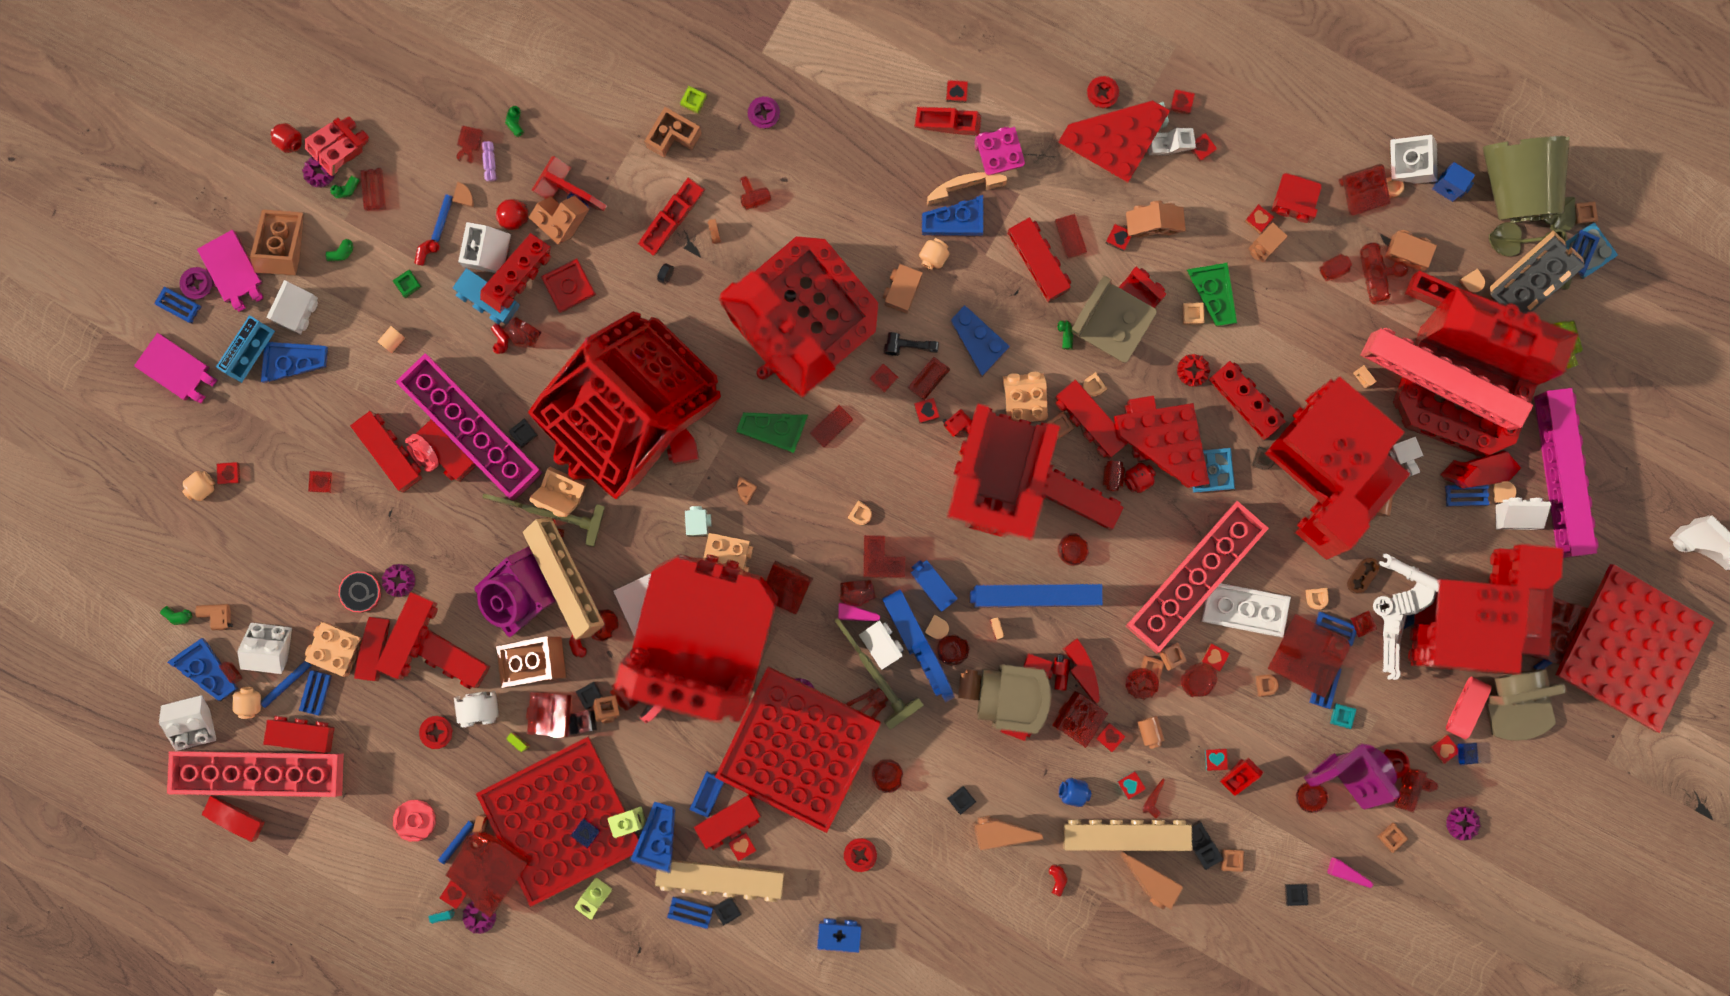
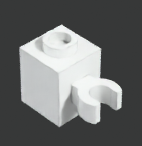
M1416 437L1394 444L1388 455L1400 465L1405 464L1406 470L1410 473L1409 477L1420 473L1414 459L1423 456Z

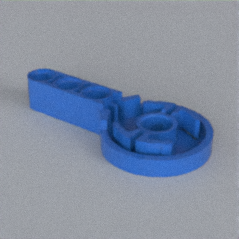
M901 589L883 597L882 600L909 654L914 653L917 661H920V665L935 695L941 694L945 702L954 699L955 696Z

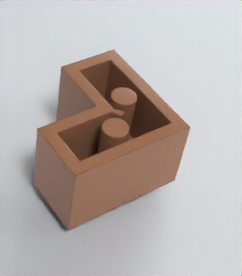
M664 107L644 142L648 149L665 157L674 141L692 150L702 131L699 125Z
M576 196L568 198L560 204L552 197H549L536 204L529 218L559 245L572 238L588 213L589 208Z
M1163 201L1150 202L1149 206H1135L1134 210L1126 212L1128 236L1138 238L1154 234L1170 236L1186 231L1184 208L1175 206V203L1163 204Z

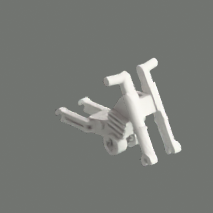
M1383 554V557L1387 558L1388 561L1386 563L1380 561L1379 564L1406 576L1408 580L1411 579V581L1417 582L1415 587L1407 592L1394 594L1393 598L1381 596L1373 603L1374 611L1384 619L1383 672L1391 673L1387 677L1388 679L1398 680L1401 677L1400 645L1406 616L1417 614L1432 605L1436 598V592H1438L1439 583H1437L1438 579L1419 571V568L1411 567L1393 556ZM1386 603L1390 604V608L1382 610V606L1386 605Z

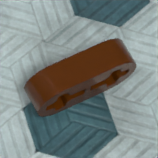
M1366 558L1359 563L1347 582V587L1352 593H1362L1369 587L1379 571L1378 561L1373 558ZM1372 563V566H1371V567H1372L1374 570H1373V571H1368V572L1366 573V575L1363 574V573L1365 572V570L1367 569V567L1364 566V565H1365V564ZM1362 577L1363 579L1360 582L1362 588L1355 589L1353 581H1358Z

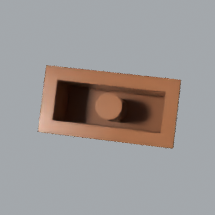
M1272 222L1248 249L1251 251L1250 254L1254 259L1264 262L1288 236Z
M1405 230L1397 231L1392 236L1385 258L1422 272L1429 268L1437 245L1432 244V241L1427 238H1416L1412 236L1411 232Z
M899 264L898 269L894 268L890 280L893 281L890 288H886L883 295L885 306L908 314L923 272Z

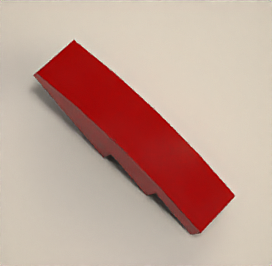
M687 177L679 191L671 197L663 211H660L638 244L655 256L679 227L706 189L690 177Z

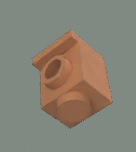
M615 695L594 700L593 710L596 723H611L620 716Z

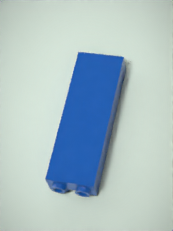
M1102 584L976 585L974 590L970 591V603H974V608L1098 607L1103 605Z

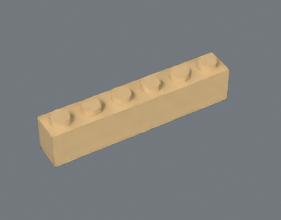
M552 517L536 519L523 531L527 543L575 640L591 637L605 624Z
M1069 819L1068 823H1063V849L1192 851V825L1186 824V820H1173V824H1165V820H1152V824H1144V820H1131V823H1123V820L1114 819L1110 820V823H1102V820L1091 819L1089 823H1081L1079 819Z
M672 860L671 874L657 870L655 886H660V890L664 891L681 888V892L693 893L694 890H701L704 895H714V892L723 893L724 897L734 898L735 894L744 895V899L756 900L757 896L765 897L764 901L777 902V899L782 898L785 871Z

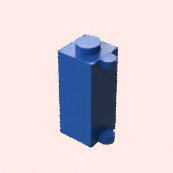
M919 560L911 567L913 571L910 574L940 612L958 599L927 560L925 562Z

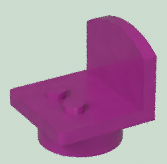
M529 546L506 557L474 588L477 593L478 606L483 616L491 624L501 627L508 637L517 634L543 609L557 602Z
M1359 744L1349 753L1337 756L1335 753L1329 755L1304 777L1309 786H1315L1338 776L1364 810L1393 802L1400 796V793L1394 786L1397 781V775L1392 763L1381 751L1368 744Z

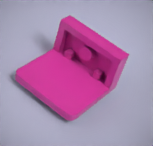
M1003 127L996 132H984L975 137V148L980 153L986 175L990 176L1024 166L1025 160L1015 127Z

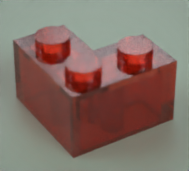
M864 535L863 578L905 579V557L885 556V536Z

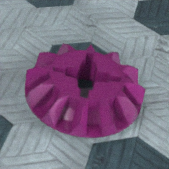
M758 97L748 107V118L752 125L759 129H769L771 126L776 125L780 118V109L777 102L772 98ZM761 106L765 108V111L770 112L767 114V120L762 115H758L761 113Z
M310 156L307 162H304L302 170L304 179L314 187L327 186L332 182L335 174L331 176L321 167L325 175L320 173L315 175L316 172L313 167L319 168L321 165L312 156Z
M201 267L187 269L180 278L182 293L194 300L203 299L204 296L210 294L211 287H213L211 275ZM195 278L199 281H202V283L199 284V290L195 286H192L195 283Z
M403 564L392 565L385 570L382 576V586L386 593L394 597L406 596L413 590L415 585L413 571ZM400 573V578L406 581V583H399L396 588V582L390 579L397 578Z
M1468 807L1455 808L1447 817V829L1458 840H1472L1478 834L1481 827L1480 817L1474 810ZM1466 818V822L1472 825L1466 826L1465 830H1463V827L1456 824V822L1463 821Z
M474 900L464 909L462 921L466 929L472 933L482 934L494 926L496 911L488 901ZM482 908V917L487 920H480L476 925V918L471 914L479 913Z

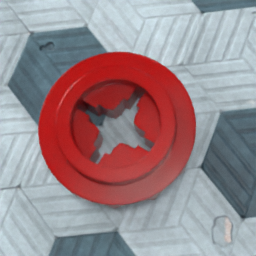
M1099 76L1093 79L1087 88L1089 102L1094 104L1095 107L1103 109L1113 106L1119 97L1117 83L1107 76ZM1099 88L1102 90L1109 89L1106 93L1107 98L1103 95L1097 97L1100 92Z
M1195 353L1183 357L1177 366L1179 379L1184 384L1192 387L1202 385L1208 379L1211 371L1209 362L1203 356L1196 355ZM1195 362L1196 368L1202 371L1196 372L1193 378L1192 372L1185 369L1191 368Z
M431 716L421 724L419 737L426 747L440 749L447 746L452 739L453 729L450 722L444 717ZM435 726H437L438 730L444 731V733L438 735V738L435 735L428 734V732L435 730Z
M864 838L853 839L844 850V860L851 870L865 872L876 863L877 851L871 841ZM866 848L864 855L868 861L861 858L855 863L857 855L853 849L861 851Z

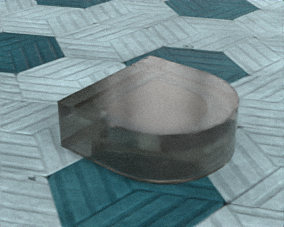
M1260 446L1257 447L1252 467L1268 470L1274 466L1275 462L1265 454L1268 449Z

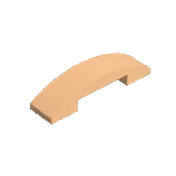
M985 172L956 177L936 188L927 197V205L947 201V192L981 183L985 184L986 190L1004 186L1007 183V177L1001 174L988 176Z

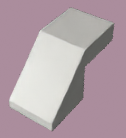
M1175 128L1168 133H1157L1148 148V154L1168 155L1195 149L1193 128Z

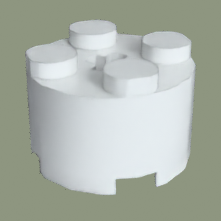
M492 691L488 696L486 692L465 694L466 697L461 700L460 696L454 697L457 723H461V727L473 726L477 721H482V724L494 723L496 718L499 717L496 691Z

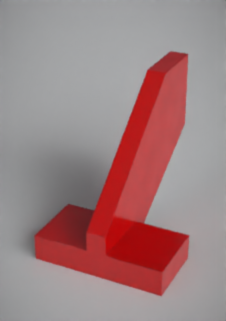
M555 156L551 157L531 190L543 199H547L549 197L553 198L557 190L561 189L571 196H576L579 200H582V202L596 210L604 211L607 205L592 195L565 181L564 179L571 167Z
M1501 451L1464 463L1453 460L1440 475L1445 480L1455 483L1459 488L1502 483L1503 481L1509 482L1521 467L1507 451Z

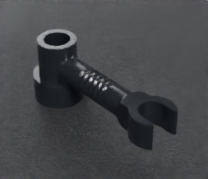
M889 332L887 344H884L883 353L890 356H899L901 347L938 353L939 342L900 339L899 333Z

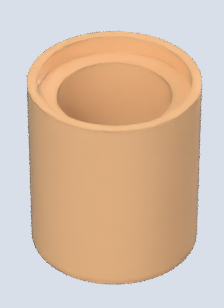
M390 326L377 342L393 353L405 337Z

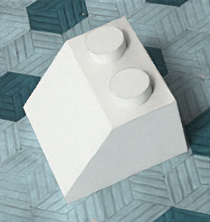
M1433 135L1391 140L1392 180L1417 184L1438 181L1437 142Z
M284 280L267 318L301 335L302 331H305L308 327V318L311 312H314L317 308L318 297Z

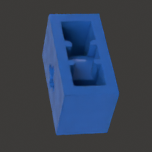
M1453 162L1441 173L1432 190L1453 202L1458 197L1462 198L1465 193L1470 191L1474 184L1472 179L1475 174Z
M824 918V921L819 922L817 949L859 953L861 924H857L856 920H845V923L836 922L837 919ZM842 930V934H846V936H842L841 940H839L833 933Z

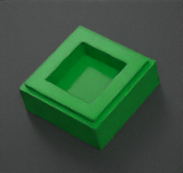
M410 269L393 280L404 298H407L422 287Z

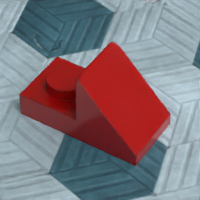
M1247 758L1245 761L1241 759L1220 782L1236 796L1259 779L1264 772L1250 758Z

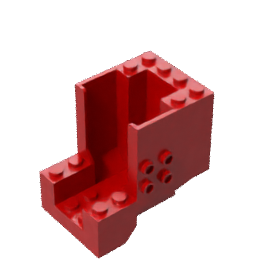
M1340 376L1335 380L1330 379L1305 400L1307 402L1304 408L1299 407L1292 415L1294 420L1264 453L1319 500L1311 507L1310 511L1312 513L1309 517L1304 516L1297 524L1299 528L1295 533L1326 560L1352 549L1370 527V521L1410 475L1406 469L1388 455L1393 445L1404 434V431Z
M977 404L967 440H963L959 452L962 455L961 461L956 463L954 475H957L947 518L965 521L966 528L1003 538L1012 534L1031 541L1042 501L1046 496L1048 485H1045V481L1052 474L1054 465L1050 464L1060 426L1042 422L1039 425L1032 426L1030 421L1019 419V422L1013 421L1009 415L999 414V416H996V413L992 412L993 409Z
M1518 544L1514 545L1513 549H1494V553L1490 557V564L1493 565L1489 576V584L1438 579L1439 587L1433 604L1414 614V627L1410 631L1412 649L1409 650L1408 654L1411 666L1488 674H1520L1522 655L1549 656L1554 584L1562 578L1564 548Z

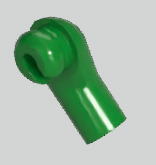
M512 106L507 111L505 123L516 138L524 133V130L518 124L521 110L518 106Z
M351 175L346 185H333L330 192L338 199L350 197L360 180Z
M344 239L337 251H326L327 262L346 260L353 251V242L349 239Z
M1061 320L1058 322L1057 328L1060 332L1063 331L1062 349L1072 350V324L1068 320Z
M165 606L160 611V614L173 625L186 624L192 618V613L187 609L175 613L168 606Z

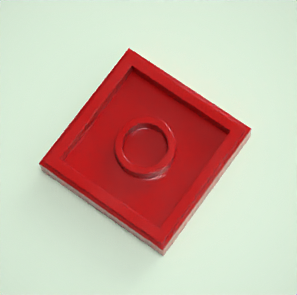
M577 258L541 276L559 313L596 296Z

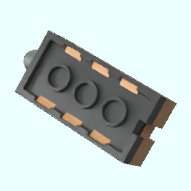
M1553 230L1490 286L1491 296L1495 299L1496 303L1501 305H1515L1519 308L1520 312L1525 314L1533 312L1585 267L1583 257L1572 247L1567 249L1566 242Z

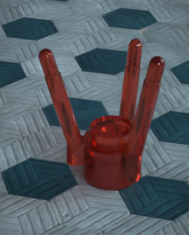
M878 687L875 690L870 689L867 693L846 703V705L851 706L869 697L867 699L869 703L860 709V712L864 713L870 707L874 709L878 707L871 716L875 719L880 711L886 707L885 703L889 699Z

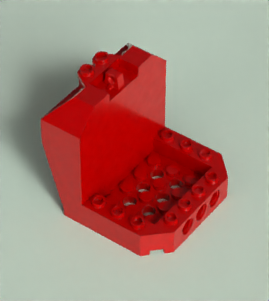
M796 236L756 271L752 270L719 298L732 324L781 382L800 397H804L834 372L837 364L876 332L877 300L826 239ZM801 278H809L811 280V287L808 289L802 288L800 286ZM791 290L796 294V299L793 302L785 300L784 294L786 291ZM814 294H823L825 298L824 303L821 305L814 303ZM805 306L808 308L809 315L806 318H801L798 315L799 307ZM828 309H835L838 316L836 320H829L827 318L826 312ZM813 322H819L822 325L820 333L815 334L811 331V324Z
M1456 288L1447 295L1420 327L1414 345L1419 348L1425 347L1432 350L1433 355L1439 358L1443 356L1452 361L1451 364L1458 368L1459 366L1471 370L1470 374L1476 377L1480 375L1490 380L1489 383L1496 387L1497 385L1509 389L1508 393L1514 396L1517 394L1527 398V402L1531 404L1538 385L1565 374L1579 334L1543 321L1534 312L1525 314L1520 312L1519 308L1515 305L1504 306ZM1404 377L1401 378L1393 403L1395 408L1398 409L1403 419L1401 421L1406 429L1479 457L1488 456L1517 442L1522 428L1507 430L1483 417H1476L1473 412L1462 408V410L1456 409L1454 403L1445 398L1443 402H1437L1434 398L1435 393Z
M634 311L587 337L528 411V414L556 443L554 451L555 463L558 465L568 464L570 466L568 468V475L574 480L593 479L605 492L616 500L641 482L677 434L708 414L721 398L720 391L716 390V384L718 383L717 375L659 319L651 317L649 320L640 318L641 313Z
M679 554L658 564L650 575L633 647L620 662L614 688L619 691L625 688L627 690L626 696L631 699L707 720L723 722L724 717H731L732 722H740L751 701L779 597L762 576L744 571L739 567V562L734 560L720 563L718 561L719 557L707 554L706 558H694Z

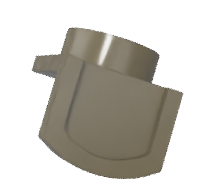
M1103 276L1076 320L1072 332L1117 360L1127 363L1156 316L1157 311L1152 306L1113 285L1110 278Z
M999 665L998 671L983 669L977 719L992 721V727L995 729L1037 734L1047 718L1050 707V685L1045 671L1009 665Z
M1546 669L1524 671L1520 674H1508L1494 678L1498 694L1489 695L1485 703L1493 736L1505 740H1527L1544 734L1556 724L1550 696L1566 693L1565 684H1550Z

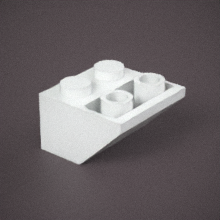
M466 222L458 262L466 268L496 273L506 262L511 234L489 226Z
M1509 498L1508 500H1502L1503 503L1495 505L1496 530H1539L1545 527L1551 502H1543V498H1530V500L1523 501L1522 498Z
M878 621L859 634V636L882 670L902 657L901 652L904 649L898 640L893 641L890 637L892 631L887 623L882 624Z
M250 623L237 651L240 669L282 674L288 660L292 628Z
M202 695L161 705L159 724L175 751L216 741L211 712Z

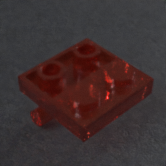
M1382 164L1343 175V178L1339 179L1340 186L1345 188L1348 210L1352 216L1391 204L1385 168Z
M776 560L766 579L768 585L779 597L777 606L795 615L798 613L807 590L813 581L812 577L801 573V570L793 566H786Z
M1074 691L1068 702H1064L1058 712L1060 714L1052 726L1086 748L1109 713L1081 693Z
M530 692V704L527 707L526 720H528L527 735L568 737L571 695Z
M1409 768V771L1401 778V783L1403 784L1401 790L1398 791L1400 796L1394 801L1396 803L1395 808L1414 813L1421 791H1436L1438 784L1434 780L1426 778L1427 772Z

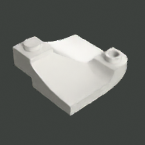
M1712 515L1696 518L1689 525L1680 526L1670 537L1674 542V547L1679 551L1701 553L1720 564L1725 570L1730 569V532Z

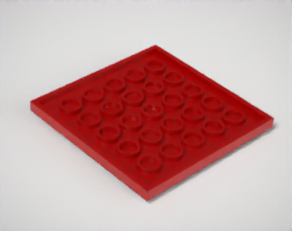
M1610 564L1555 676L1652 731L1660 733L1714 622L1615 564Z
M768 666L715 778L827 833L881 722Z
M589 736L475 793L530 907L632 856L639 840L636 831L616 838L613 837L608 818L624 813L626 810ZM586 828L589 834V839H586L584 836H580L579 831L583 832V830Z

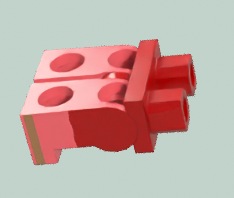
M350 116L343 120L337 117L332 123L327 124L305 139V149L333 176L341 166L362 153L363 146L369 142V136L363 130L357 134L352 132L356 128V123Z

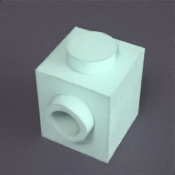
M702 506L690 507V510L685 511L686 536H708V527L712 526L711 514H707L706 509L702 510Z

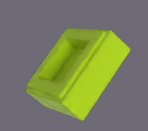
M688 86L680 106L699 114L707 94Z
M515 732L510 733L506 738L520 752H524L530 747Z

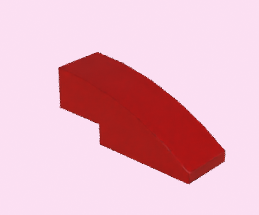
M917 107L915 127L936 132L978 136L982 116L978 111H958L956 108Z
M368 618L358 654L354 679L379 681L380 671L375 670V667L387 644L389 619Z
M1076 638L1063 648L1075 665L1069 672L1094 703H1098L1100 701L1099 687L1092 662L1078 638Z
M210 795L201 814L220 827L250 842L257 841L265 821L250 815L249 812Z

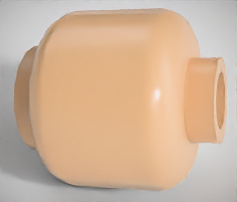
M936 238L928 240L919 253V257L923 261L921 264L929 270L933 268L940 269L949 256L948 245Z
M196 471L183 481L184 490L182 492L189 500L202 501L214 491L213 485L215 482L207 472Z
M241 687L240 691L234 693L233 712L239 718H254L261 711V694L254 691L253 687Z

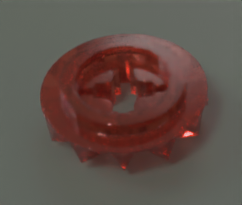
M1138 668L1128 674L1126 688L1128 694L1134 696L1135 699L1141 698L1145 700L1149 697L1152 698L1158 692L1159 680L1153 671L1146 668ZM1146 678L1147 687L1143 686L1142 689L1139 690L1138 683H1142V681H1144Z

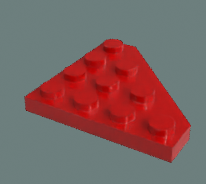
M1152 100L1070 123L1058 143L1124 181L1129 182L1171 110Z
M1194 403L1114 416L1118 438L1132 445L1136 451L1147 459H1151L1170 476L1177 478L1185 487L1191 488L1210 484Z

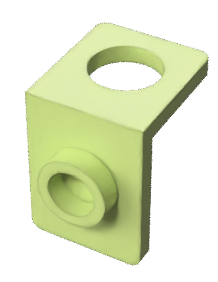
M640 806L609 817L608 822L613 837L616 838L644 828L646 819ZM638 814L641 818V823L638 820Z
M595 878L578 900L575 909L589 919H592L598 908L611 893L612 888L598 878ZM582 905L589 907L591 912L585 910Z

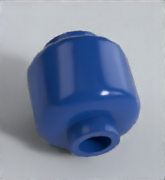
M1068 778L1059 787V797L1066 805L1082 807L1086 801L1090 800L1091 790L1086 781Z

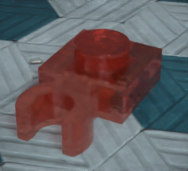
M462 125L457 143L459 147H462L457 153L458 161H462V157L468 155L467 162L472 164L474 160L472 150L479 151L483 135L482 130Z

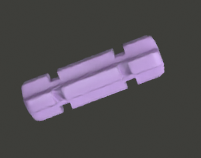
M491 141L483 142L482 151L484 153L482 154L483 165L486 171L484 172L485 180L488 182L496 181L494 145Z

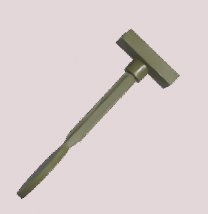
M488 494L482 495V498L578 525L581 529L588 530L586 545L595 547L605 506L596 504L591 518L584 516L581 518L573 515L558 517L552 511L538 508L535 505L521 504Z
M838 618L834 620L859 654L861 662L892 703L891 707L895 712L884 721L890 730L924 706L918 697L907 704H904L901 698L898 699L870 658L861 651Z

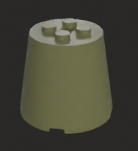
M1569 137L1522 139L1520 140L1521 144L1509 145V142H1501L1483 147L1499 220H1510V223L1532 222L1552 219L1553 215L1564 213Z

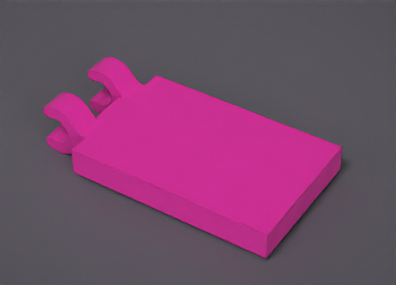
M233 229L197 248L223 300L226 303L231 301L235 310L240 312L246 309L240 297L248 292L256 302L264 299L258 288L263 283L258 273L254 272L252 262Z
M159 333L155 335L134 365V367L185 401L190 397L196 402L202 403L206 397L195 390L200 381L202 380L212 387L218 381L206 373L210 367Z

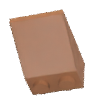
M262 209L250 256L255 273L296 275L300 260L303 212Z
M542 637L497 646L501 688L566 678L562 637Z
M990 816L978 817V821L974 822L977 844L980 850L1043 839V835L1039 831L995 818L991 819Z
M1121 852L1120 856L1145 893L1151 897L1150 902L1163 910L1165 907L1172 909L1183 886L1128 854Z

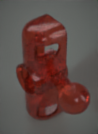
M1375 242L1365 244L1360 249L1368 296L1373 305L1386 303L1391 297L1388 291L1387 276L1403 277L1408 272L1407 264L1401 261L1387 268L1384 264L1383 255L1380 253L1381 246ZM1368 249L1369 256L1363 258V251ZM1372 269L1378 270L1380 277L1373 275ZM1376 288L1377 296L1372 297L1371 290Z

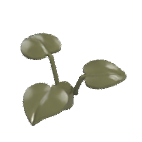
M1565 197L1563 214L1553 215L1552 219H1544L1545 223L1551 225L1550 230H1554L1565 242L1567 241V234L1565 232L1572 229L1576 221L1575 197ZM1505 222L1498 225L1489 234V242L1497 253L1510 257L1520 252V243L1542 241L1552 231L1546 233L1543 237L1521 239L1522 232L1519 226L1515 223ZM1572 278L1560 288L1564 290L1569 289Z

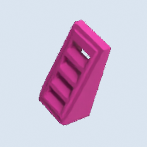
M839 603V620L880 621V615Z
M1331 858L1327 870L1328 874L1368 888L1373 887V883L1339 859Z

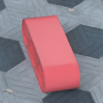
M1471 676L1467 680L1447 722L1446 731L1465 740L1468 739L1488 699L1492 686Z

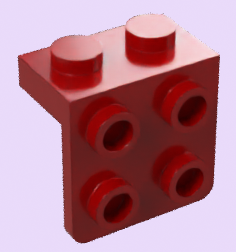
M1284 173L1281 177L1271 211L1276 212L1280 216L1295 218L1303 223H1311L1318 211L1315 207L1321 191V184Z
M1137 266L1119 286L1120 289L1153 308L1166 296L1164 287L1158 282L1154 283L1149 278V273L1143 268L1139 269Z

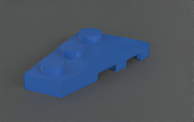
M983 195L969 201L958 202V204L953 206H944L922 213V235L983 236Z
M965 305L951 319L953 327L982 377L1010 346Z
M268 342L264 348L261 383L326 368L328 347Z
M204 638L199 639L167 662L181 671L187 678L197 683L199 687L218 701L224 700L238 690L236 684L230 683L219 668V666L223 665ZM224 669L225 674L232 680L226 669Z
M654 801L631 857L632 862L671 874L675 809L673 807Z

